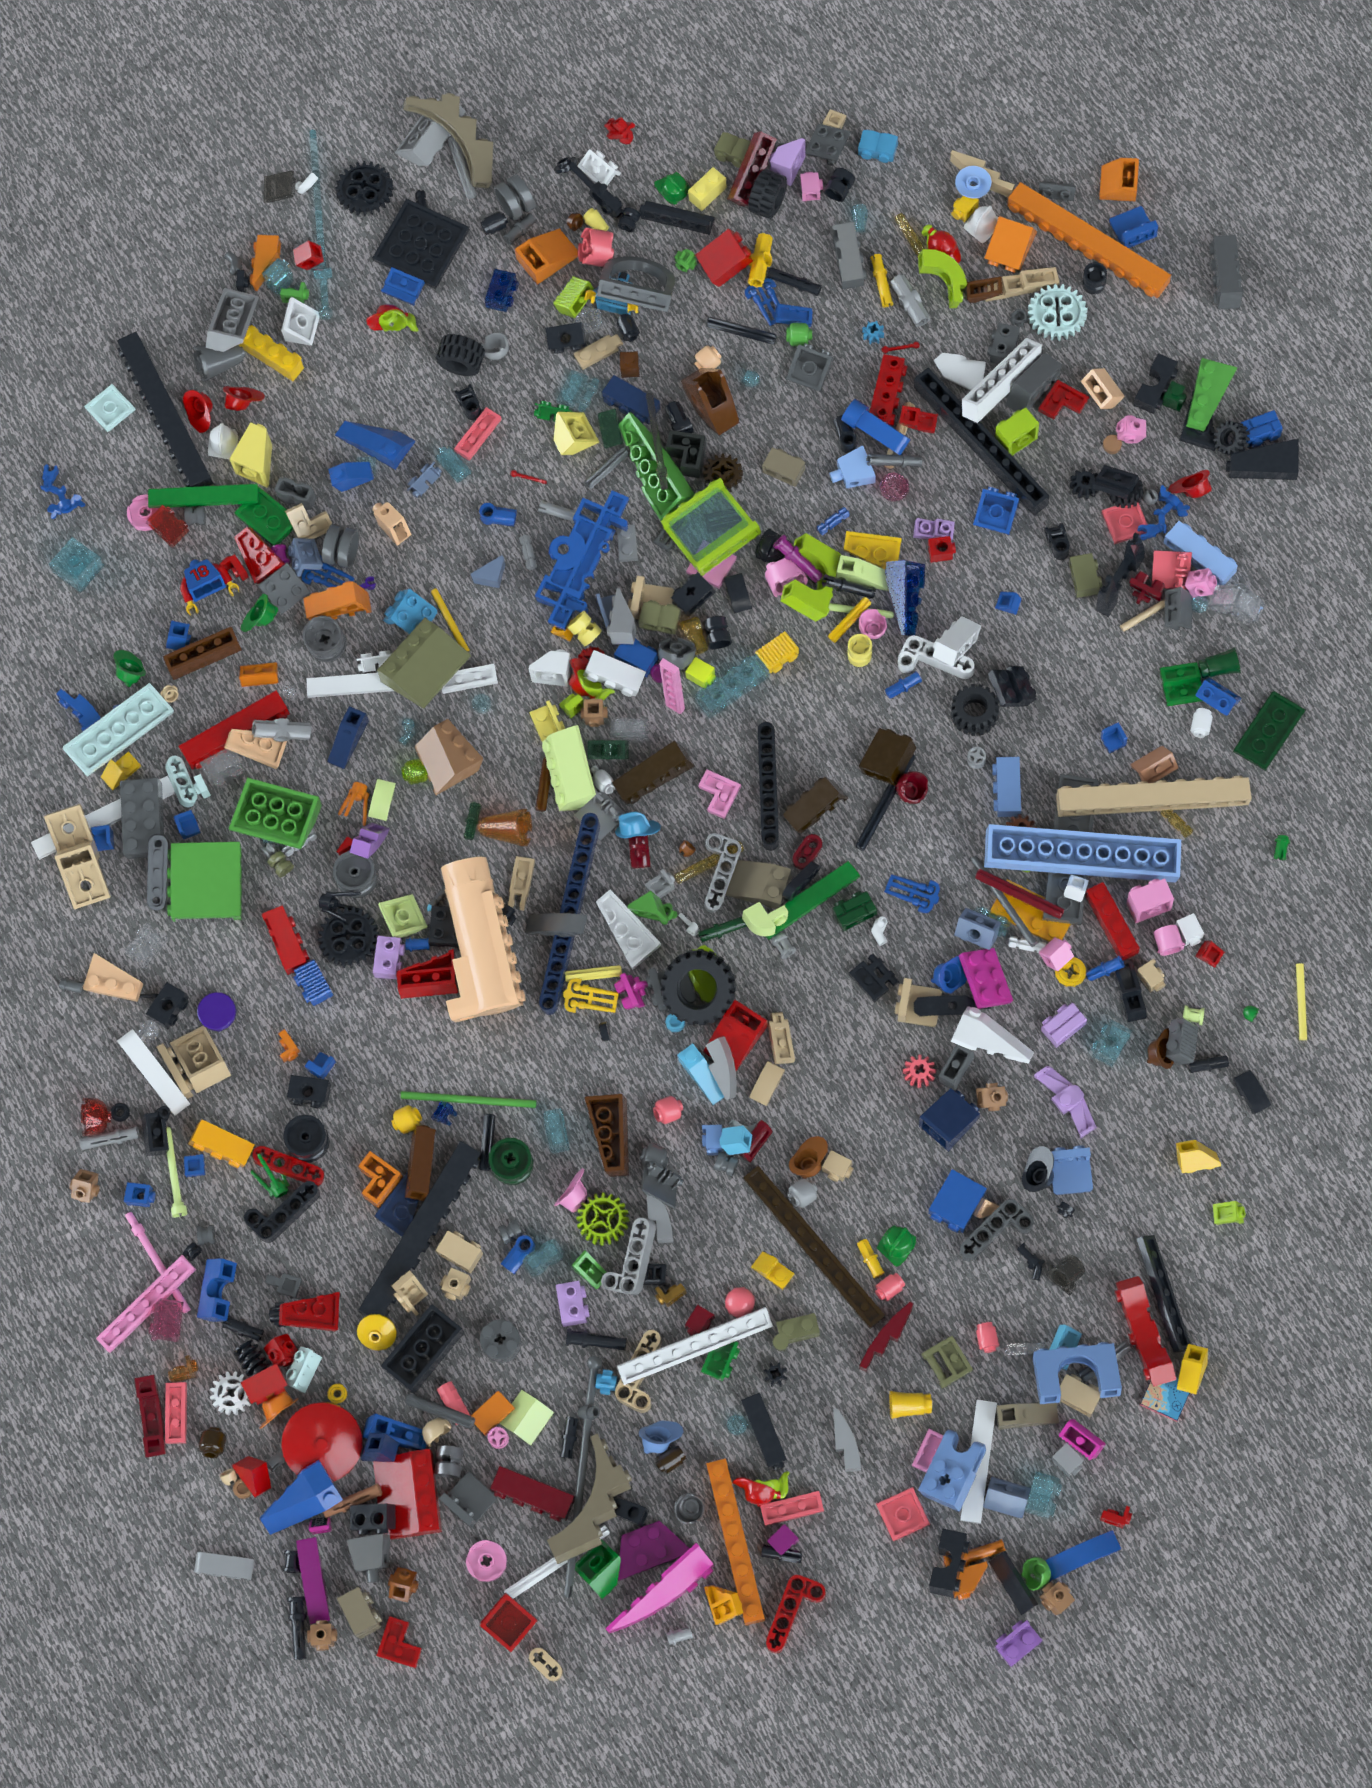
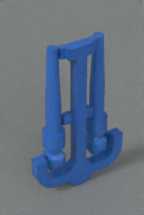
M767 278L764 280V288L771 298L767 299L763 289L755 286H748L745 289V296L747 300L753 297V301L758 305L769 326L776 323L775 311L770 302L773 301L775 306L777 303H780L773 289L776 287L775 282ZM756 289L759 290L764 301L761 302V298L759 295H757ZM765 304L767 305L769 311L771 312L774 320L772 321L770 320L763 306Z
M323 562L322 569L328 570L327 573L321 570L304 569L302 574L304 583L310 585L312 580H314L315 583H320L327 587H337L328 582V579L341 585L345 582L332 576V572L350 579L349 581H354L355 579ZM311 571L324 576V579L318 575L315 576Z
M892 874L884 892L910 902L912 905H919L918 912L929 913L933 909L934 904L939 902L940 886L930 880L929 886H927V884L917 883ZM896 879L900 882L913 886V888L900 885L898 883L893 882V880ZM891 886L910 893V895L906 896L890 891ZM918 888V890L927 891V893H929V894H931V895H928V894H925V893H923V892L917 891L916 889ZM917 895L928 899L930 902L929 907L927 901H920V899L913 898V896Z

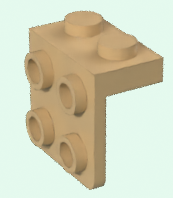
M637 576L636 582H633L631 587L633 598L629 599L628 607L634 619L639 620L643 602L653 600L658 602L659 605L666 606L667 604H672L673 600L671 597L673 596L674 589L645 584V578Z
M904 978L903 984H899L898 995L901 996L900 1003L896 1002L895 1006L898 1022L935 1027L938 1016L919 1017L914 1013L913 1002L918 997L941 996L942 991L940 989L912 985V979Z

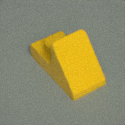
M128 751L117 762L111 759L101 778L114 790L120 785V781H125L141 767V764Z
M763 1251L751 1266L752 1269L781 1290H784L795 1275L779 1263L776 1257Z

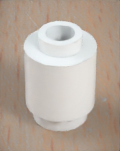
M1198 708L1194 713L1190 731L1195 737L1204 738L1209 735L1213 718L1210 710Z

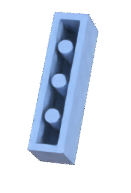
M1178 521L1164 538V544L1173 551L1192 552L1191 565L1198 570L1209 568L1212 574L1216 576L1217 585L1221 588L1237 571L1238 565L1234 559L1226 557L1217 546L1209 544L1204 536L1197 535L1186 523L1183 524Z

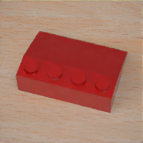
M431 1449L398 1454L394 1462L373 1461L375 1484L378 1483L382 1491V1496L377 1497L378 1504L396 1505V1529L388 1530L387 1533L390 1535V1540L442 1532L436 1477L434 1475L433 1452ZM383 1515L380 1518L381 1523L384 1521Z

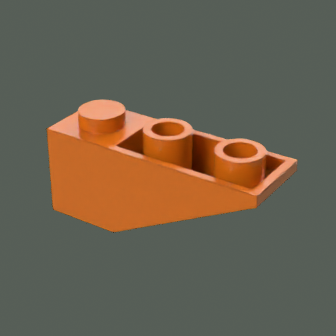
M257 235V242H254L255 258H252L253 274H250V284L253 285L255 291H258L280 260L281 241L278 235Z

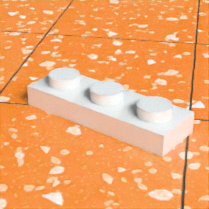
M489 664L458 670L442 688V693L497 684L495 665Z

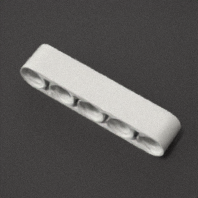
M133 1029L117 1040L175 1116L190 1105L189 1101Z

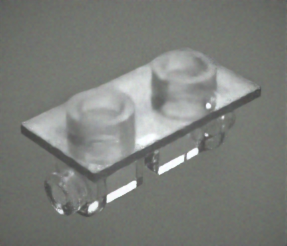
M147 1020L146 1023L143 1022V1025L136 1034L140 1036L141 1041L149 1048L158 1037L161 1029L154 1022Z

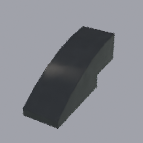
M1132 959L1123 960L1124 968L1114 971L1127 1022L1146 1019V1007Z

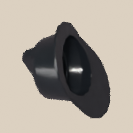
M770 528L766 530L756 547V558L767 563L784 559L785 555L778 548L775 549L773 547L781 535Z
M1039 1146L1028 1157L1021 1179L1024 1189L1029 1192L1046 1189L1053 1182L1054 1156L1049 1148Z

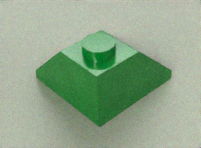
M601 1539V1545L590 1549L576 1562L575 1571L603 1599L617 1586L621 1558Z

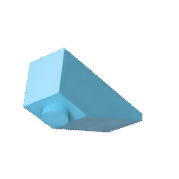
M691 1044L677 1055L678 1061L712 1105L724 1098L708 1067L709 1064L694 1044Z

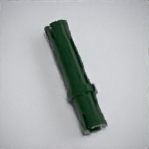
M741 916L719 925L717 923L713 924L711 928L698 931V936L701 943H704L716 937L718 939L722 938V935L747 927Z

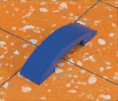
M1113 1530L1045 1560L1051 1570L1050 1581L1121 1550Z

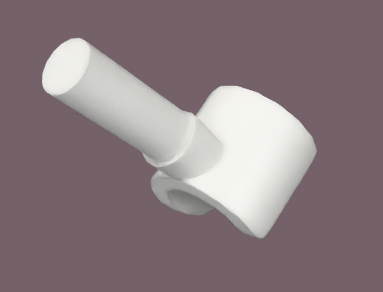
M680 913L678 916L689 926L686 931L695 937L698 931H700L698 925L695 922L689 921Z

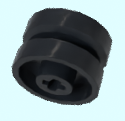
M303 1114L296 1116L288 1122L284 1129L283 1139L285 1146L294 1158L310 1163L323 1157L329 1148L330 1138L328 1131L322 1122L312 1115Z

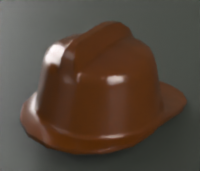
M1166 1028L1158 1039L1149 1044L1148 1064L1162 1066L1165 1069H1170L1173 1066V1060L1166 1057L1169 1028Z

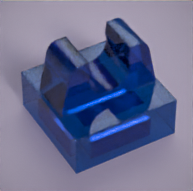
M441 1102L431 1118L436 1122L450 1126L452 1123L448 1121L447 1117L449 1114L456 1117L457 1112L448 1102Z

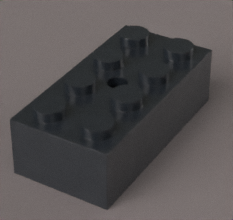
M431 1304L382 1363L381 1368L412 1394H415L465 1332L458 1324ZM422 1348H427L425 1352L420 1353Z

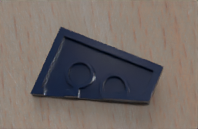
M408 1172L374 1215L377 1220L401 1237L410 1225L419 1201L405 1197Z

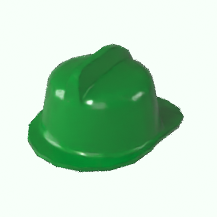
M678 172L666 175V177L654 182L657 191L668 203L673 205L683 200L688 195V190L690 189L689 184Z
M262 594L246 614L241 624L243 632H248L255 625L266 626L273 621L278 612V607L268 601L267 594Z
M115 651L113 657L116 663V676L127 687H131L132 684L140 680L141 676H145L146 670L141 660L130 651Z
M894 1225L884 1234L877 1245V1249L895 1267H898L914 1249L916 1236L912 1235L906 1227Z

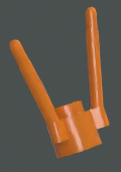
M360 782L353 783L352 789L349 790L338 812V815H341L347 806L344 816L347 817L354 800L361 801L364 799L363 826L366 825L368 798L370 795L366 792L368 787Z

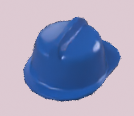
M959 955L945 963L939 964L934 970L931 982L935 983L945 993L954 992L967 981Z

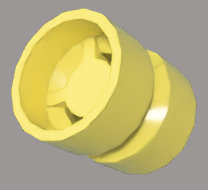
M585 611L579 613L567 625V628L573 635H578L577 639L584 646L590 644L602 632V629L595 622L591 623V618Z
M856 634L848 641V660L853 666L863 667L871 661L872 641L864 634Z

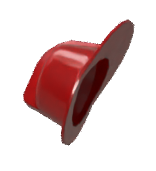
M223 387V391L226 393V409L235 411L246 410L251 401H261L265 398L264 393L253 388Z
M189 390L183 397V404L189 422L197 432L204 433L211 424L212 401L203 392L199 393L195 390Z
M1206 469L1183 477L1171 484L1168 490L1171 493L1183 492L1191 498L1202 497L1212 490L1208 480L1210 472Z

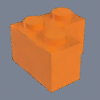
M369 1151L358 1166L362 1173L372 1179L363 1190L362 1195L367 1201L380 1209L403 1176L391 1165Z

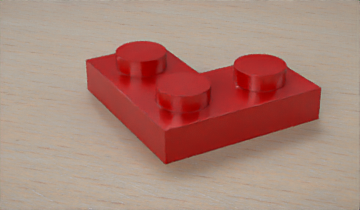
M1057 380L1039 406L1038 411L1053 420L1063 406L1080 414L1089 401V396Z
M389 1616L376 1656L416 1669L422 1648L404 1643L409 1622Z

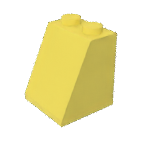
M250 422L230 457L235 474L266 488L269 486L272 443L267 429L261 424L255 425Z

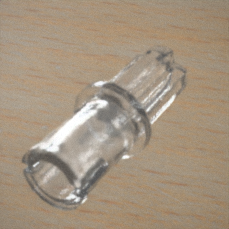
M1024 1341V1343H1007L1005 1345V1353L1007 1356L1025 1355L1027 1357V1355H1033L1035 1351L1045 1348V1342L1027 1343V1341Z

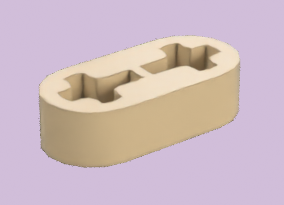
M535 1648L530 1652L529 1660L531 1664L549 1681H558L562 1677L563 1670L561 1666L545 1650ZM535 1653H543L542 1658L546 1661L544 1665L540 1661L534 1662L535 1657L533 1655ZM548 1664L553 1669L555 1667H558V1675L556 1677L554 1675H552L551 1677L548 1676L550 1673V1671L546 1668Z

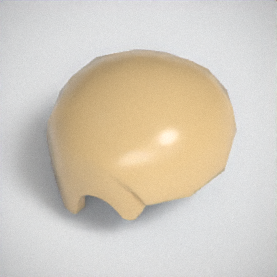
M436 1418L427 1422L422 1430V1435L429 1447L432 1446L431 1443L433 1441L439 1442V1436L450 1431L452 1428L450 1422L443 1418Z

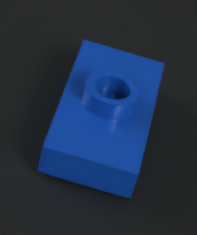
M777 303L775 323H807L808 327H811L812 308Z

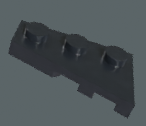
M1193 390L1179 441L1215 451V431L1212 417L1204 431L1186 427L1194 393Z

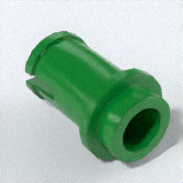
M1278 835L1275 839L1274 859L1280 858L1279 860L1284 861L1286 860L1287 847L1290 844L1288 836Z

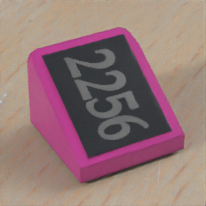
M323 1517L310 1520L309 1532L313 1535L332 1531L330 1517L327 1519Z

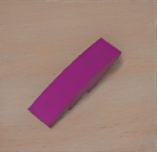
M317 1537L297 1540L299 1565L310 1624H315L316 1621L320 1620L330 1621L326 1585Z

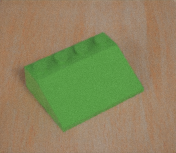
M247 778L229 830L301 849L316 823L322 804L318 796Z

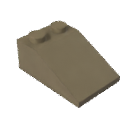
M737 860L725 895L755 904L760 902L761 905L763 904L766 907L778 909L782 906L785 898L782 896V893L790 882L792 876L791 869L770 863Z

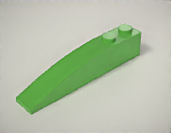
M629 412L619 423V427L626 446L630 448L631 461L635 462L637 468L636 475L644 485L641 487L643 494L661 521L666 514L678 509L681 503L692 499L694 492L661 444Z

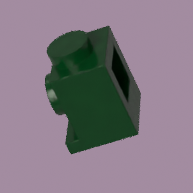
M1172 381L1164 396L1163 406L1180 412L1187 398V395L1184 394L1185 386Z

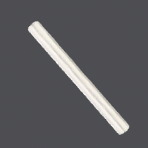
M601 1525L600 1529L603 1536L600 1539H603L610 1532L606 1525ZM553 1557L507 1588L504 1593L506 1592L514 1599L566 1564L568 1560L557 1564Z

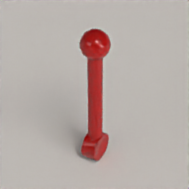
M915 341L913 344L890 348L884 346L882 347V352L886 354L889 351L907 348L917 349L920 344Z
M516 470L510 472L512 477L517 476L542 484L547 483L546 480L520 474Z

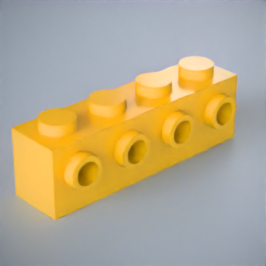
M253 325L249 326L244 341L238 344L246 352L291 381H294L304 369L301 361L302 358L297 353L289 352L283 344L275 343L269 335L261 334Z

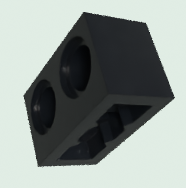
M386 1503L350 1506V1530L358 1531V1535H369L370 1531L376 1530V1534H387L388 1530L396 1529V1505ZM383 1515L384 1521L381 1523L380 1518ZM365 1516L366 1521H365V1523L363 1524V1523H362V1518Z

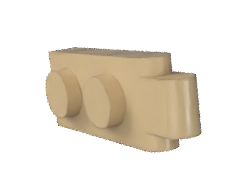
M618 334L612 337L607 335L573 354L582 370L619 351L618 347L623 345V342Z
M783 1012L770 1013L771 1020L768 1021V1029L774 1063H794L795 1056L788 1019H784Z

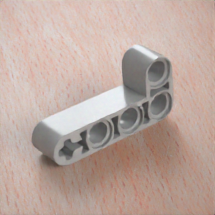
M717 833L710 834L705 841V847L709 852L720 855L704 901L705 909L712 913L717 912L722 905L741 852V845L738 841ZM712 838L717 839L719 846L711 847L709 840ZM727 846H736L737 852L730 854L727 851ZM722 863H728L731 866V870L724 872L720 866ZM722 881L725 885L724 889L717 890L714 887V882ZM714 894H716L718 896L716 898L715 903L718 904V906L715 905L712 908L710 907V903L708 901H712Z
M638 1218L634 1221L622 1274L605 1273L601 1279L602 1286L605 1289L629 1295H638L642 1291L656 1231V1225L652 1220ZM639 1242H642L643 1248L641 1251L637 1250V1245ZM637 1261L638 1269L634 1271L633 1264ZM612 1277H615L616 1283L614 1286H611L610 1280ZM633 1281L634 1287L630 1291L628 1285Z

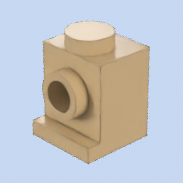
M1154 959L1137 970V976L1149 992L1153 990L1157 992L1166 986L1163 978L1164 974L1159 967H1155L1156 961Z

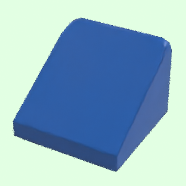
M1000 592L995 609L1016 615L1022 598L1015 592Z

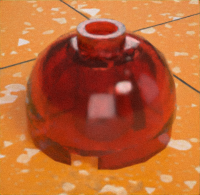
M83 1098L82 1101L85 1104H81V1123L83 1122V1125H85V1131H82V1135H99L105 1131L107 1123H111V1111H107L106 1104L98 1098Z

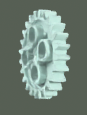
M1054 284L1053 289L1047 285L1046 291L1040 288V294L1035 292L1034 298L1030 300L1031 304L1028 305L1029 324H1033V330L1038 328V335L1043 332L1044 338L1050 335L1051 340H1053L1056 336L1058 341H1060L1061 336H1064L1067 340L1068 334L1074 337L1075 331L1080 332V326L1084 327V320L1087 319L1086 301H1082V295L1077 296V290L1071 292V286L1066 290L1064 289V284L1061 285V288ZM1055 298L1058 299V311H1059V314H1060V316H1059L1060 326H1057V322H1056V318H1057L1056 315H1057V314H1056V310H1055V307H1056ZM1063 302H1068L1069 305H1064V304H1062V303H1063ZM1049 303L1051 306H1045L1044 304ZM1068 318V319H1070L1071 321H1068V322H1067V321H1064L1063 319ZM1048 319H1049V320H1052L1053 322L1048 323V322H1046L1045 320H1048Z

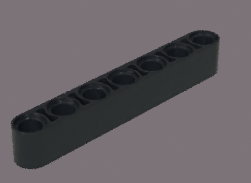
M765 721L758 726L761 839L764 849L772 851L779 845L775 729L772 723ZM765 730H769L771 732L769 735L762 734V732ZM764 748H770L772 751L769 753H764L762 750ZM765 766L772 767L770 771L763 770ZM768 783L773 785L770 789H766L763 786ZM768 801L774 803L771 807L764 805ZM768 819L774 820V823L772 825L765 824V821ZM769 837L775 839L772 843H768L765 840Z

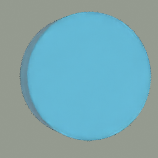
M669 1014L666 1018V1027L671 1032H680L685 1026V1021L681 1022L677 1020L678 1017Z

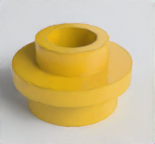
M333 1384L327 1391L328 1399L334 1404L344 1402L347 1398L346 1388L342 1384ZM337 1390L341 1391L340 1397H334V1392Z

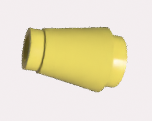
M591 208L584 214L583 219L585 223L593 229L605 231L609 229V226L598 210Z

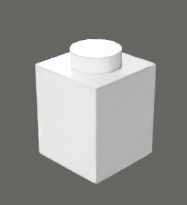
M1194 913L1176 921L1175 925L1178 926L1185 946L1189 944L1195 946L1201 942L1204 932Z

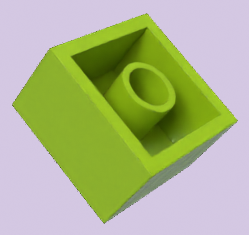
M1025 407L1022 410L1015 411L1009 419L1002 420L997 424L995 438L1013 456L1038 439L1039 422Z

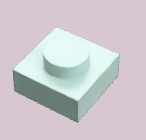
M201 774L195 776L196 783L193 786L197 794H202L203 798L211 796Z

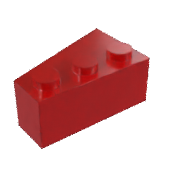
M282 905L261 915L267 925L268 932L272 937L287 975L294 973V969L306 964L310 958L306 949L302 950L300 946L303 941L299 932L295 933L293 929L296 926L293 917H288Z

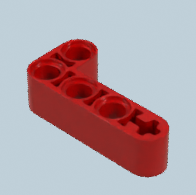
M801 1575L790 1577L766 1639L767 1649L771 1653L777 1654L783 1651L802 1599L804 1598L814 1603L824 1600L826 1591L821 1583ZM795 1580H800L803 1583V1587L800 1590H794L792 1583ZM813 1588H820L822 1595L814 1598L811 1595ZM789 1599L796 1602V1606L792 1610H788L784 1606V1603ZM780 1619H786L789 1624L787 1628L780 1629L777 1626V1622ZM773 1631L785 1634L784 1637L782 1635L779 1637L778 1641L781 1645L772 1648L770 1641H775L777 1636Z

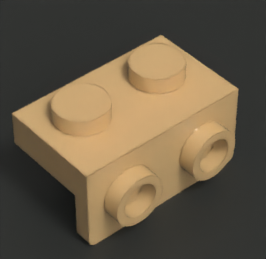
M409 1270L392 1285L396 1291L393 1295L408 1313L412 1311L417 1316L419 1313L414 1306L426 1297L428 1293Z

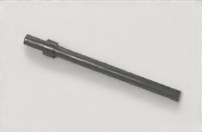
M977 856L971 858L977 871L983 869L991 873L988 868L984 867ZM988 885L1029 945L1034 947L1037 941L1003 892Z

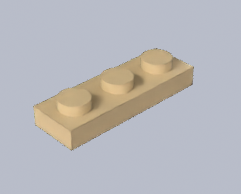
M163 1043L157 1046L186 1099H189L193 1096L191 1090L194 1088L189 1079L184 1080L182 1074L185 1072L180 1063L175 1064L173 1058L176 1056L171 1047L166 1048Z

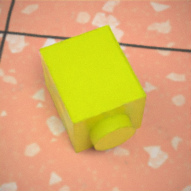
M697 657L693 659L685 671L688 680L704 689L707 685H712L716 678L715 668Z

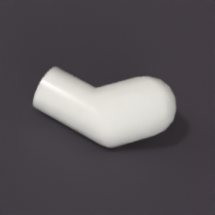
M311 173L303 183L298 181L295 184V189L298 190V193L303 194L319 178L314 173Z
M883 916L874 921L871 929L879 946L888 942L883 934L888 921Z

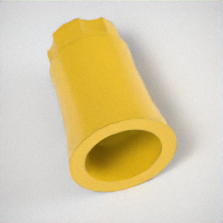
M890 1391L889 1393L891 1419L932 1413L930 1393Z

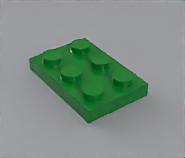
M260 487L259 503L242 504L234 512L237 518L252 528L271 546L280 544L293 530L285 512L287 509Z

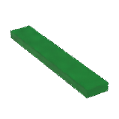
M258 484L148 489L149 508L259 503Z
M847 861L800 893L792 901L784 904L788 910L786 922L776 926L774 935L765 937L768 940L856 881L860 878V874Z

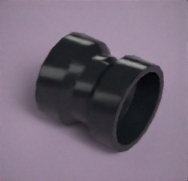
M626 207L622 213L623 217L618 222V227L621 230L632 233L635 231V223L639 221L641 215L637 210Z

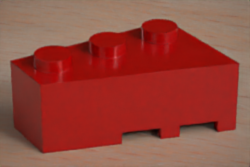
M454 949L439 957L437 955L431 957V960L420 964L419 962L397 971V989L400 998L458 993V983L452 961L456 959Z

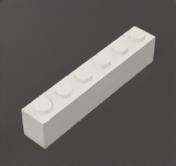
M1025 338L962 399V416L978 423L1010 392L1013 382L1042 356V344Z

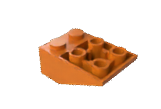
M560 228L528 239L514 249L516 260L537 285L578 257L577 248Z

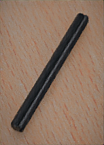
M914 754L911 757L903 774L907 773L909 768L911 767L915 759ZM888 784L856 843L858 850L864 851L897 792L896 786Z

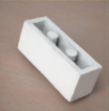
M961 616L957 622L954 621L949 630L946 629L940 639H936L933 645L935 649L933 657L953 666L977 641L981 625Z
M594 650L583 675L592 682H601L605 687L620 690L623 695L631 697L636 696L646 672Z

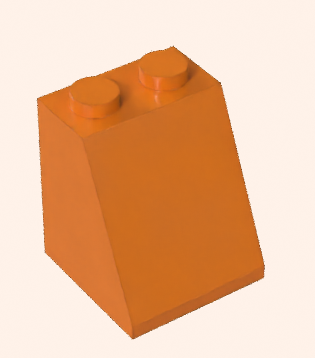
M999 216L985 255V259L989 260L988 264L995 267L1001 264L1006 266L1005 270L1013 273L1016 270L1021 271L1037 231L1033 227Z

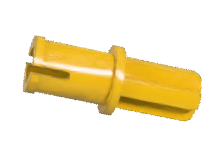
M863 1239L859 1241L857 1246L864 1258L863 1262L867 1264L873 1278L883 1275L885 1272L877 1259L878 1255L874 1253L868 1240Z

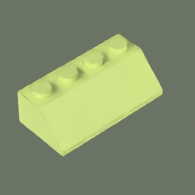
M576 725L552 733L542 742V749L545 752L547 768L551 776V785L554 788L555 801L558 804L559 811L580 810L596 795L579 726Z

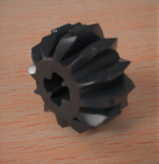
M1083 467L1082 472L1076 470L1075 475L1070 477L1071 483L1069 487L1073 489V495L1078 494L1079 499L1082 498V495H1085V499L1088 500L1089 494L1095 497L1096 492H1099V490L1093 489V482L1096 481L1098 472L1092 474V468L1086 471Z

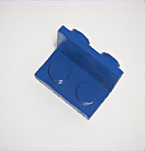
M1142 206L1109 219V223L1119 242L1127 248L1157 237L1158 224L1156 220L1150 222Z

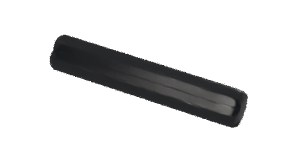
M486 1114L484 1116L479 1166L481 1171H489L491 1169L489 1153L493 1147L496 1118L494 1114Z

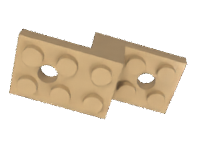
M81 803L44 815L57 851L54 857L73 908L77 909L110 898L111 895L98 862L100 855ZM71 823L74 826V831L66 832L63 825ZM82 881H89L91 888L84 890L81 887Z

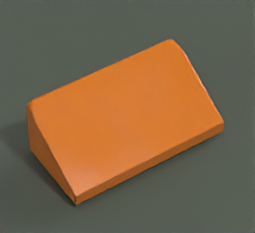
M277 662L240 666L239 678L241 687L277 684Z
M497 1391L471 1416L475 1418V1426L486 1436L492 1428L496 1427L515 1408L500 1391Z

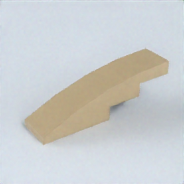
M953 150L951 151L950 161L959 170L968 166H978L985 169L992 181L990 190L1009 197L1014 191L1015 184L1000 180L999 172L985 168L986 161Z
M1056 267L1021 271L1019 275L1003 276V295L986 299L985 301L1040 291V288L1047 289V285L1050 287H1054V284L1059 285ZM997 283L994 284V291L998 290Z

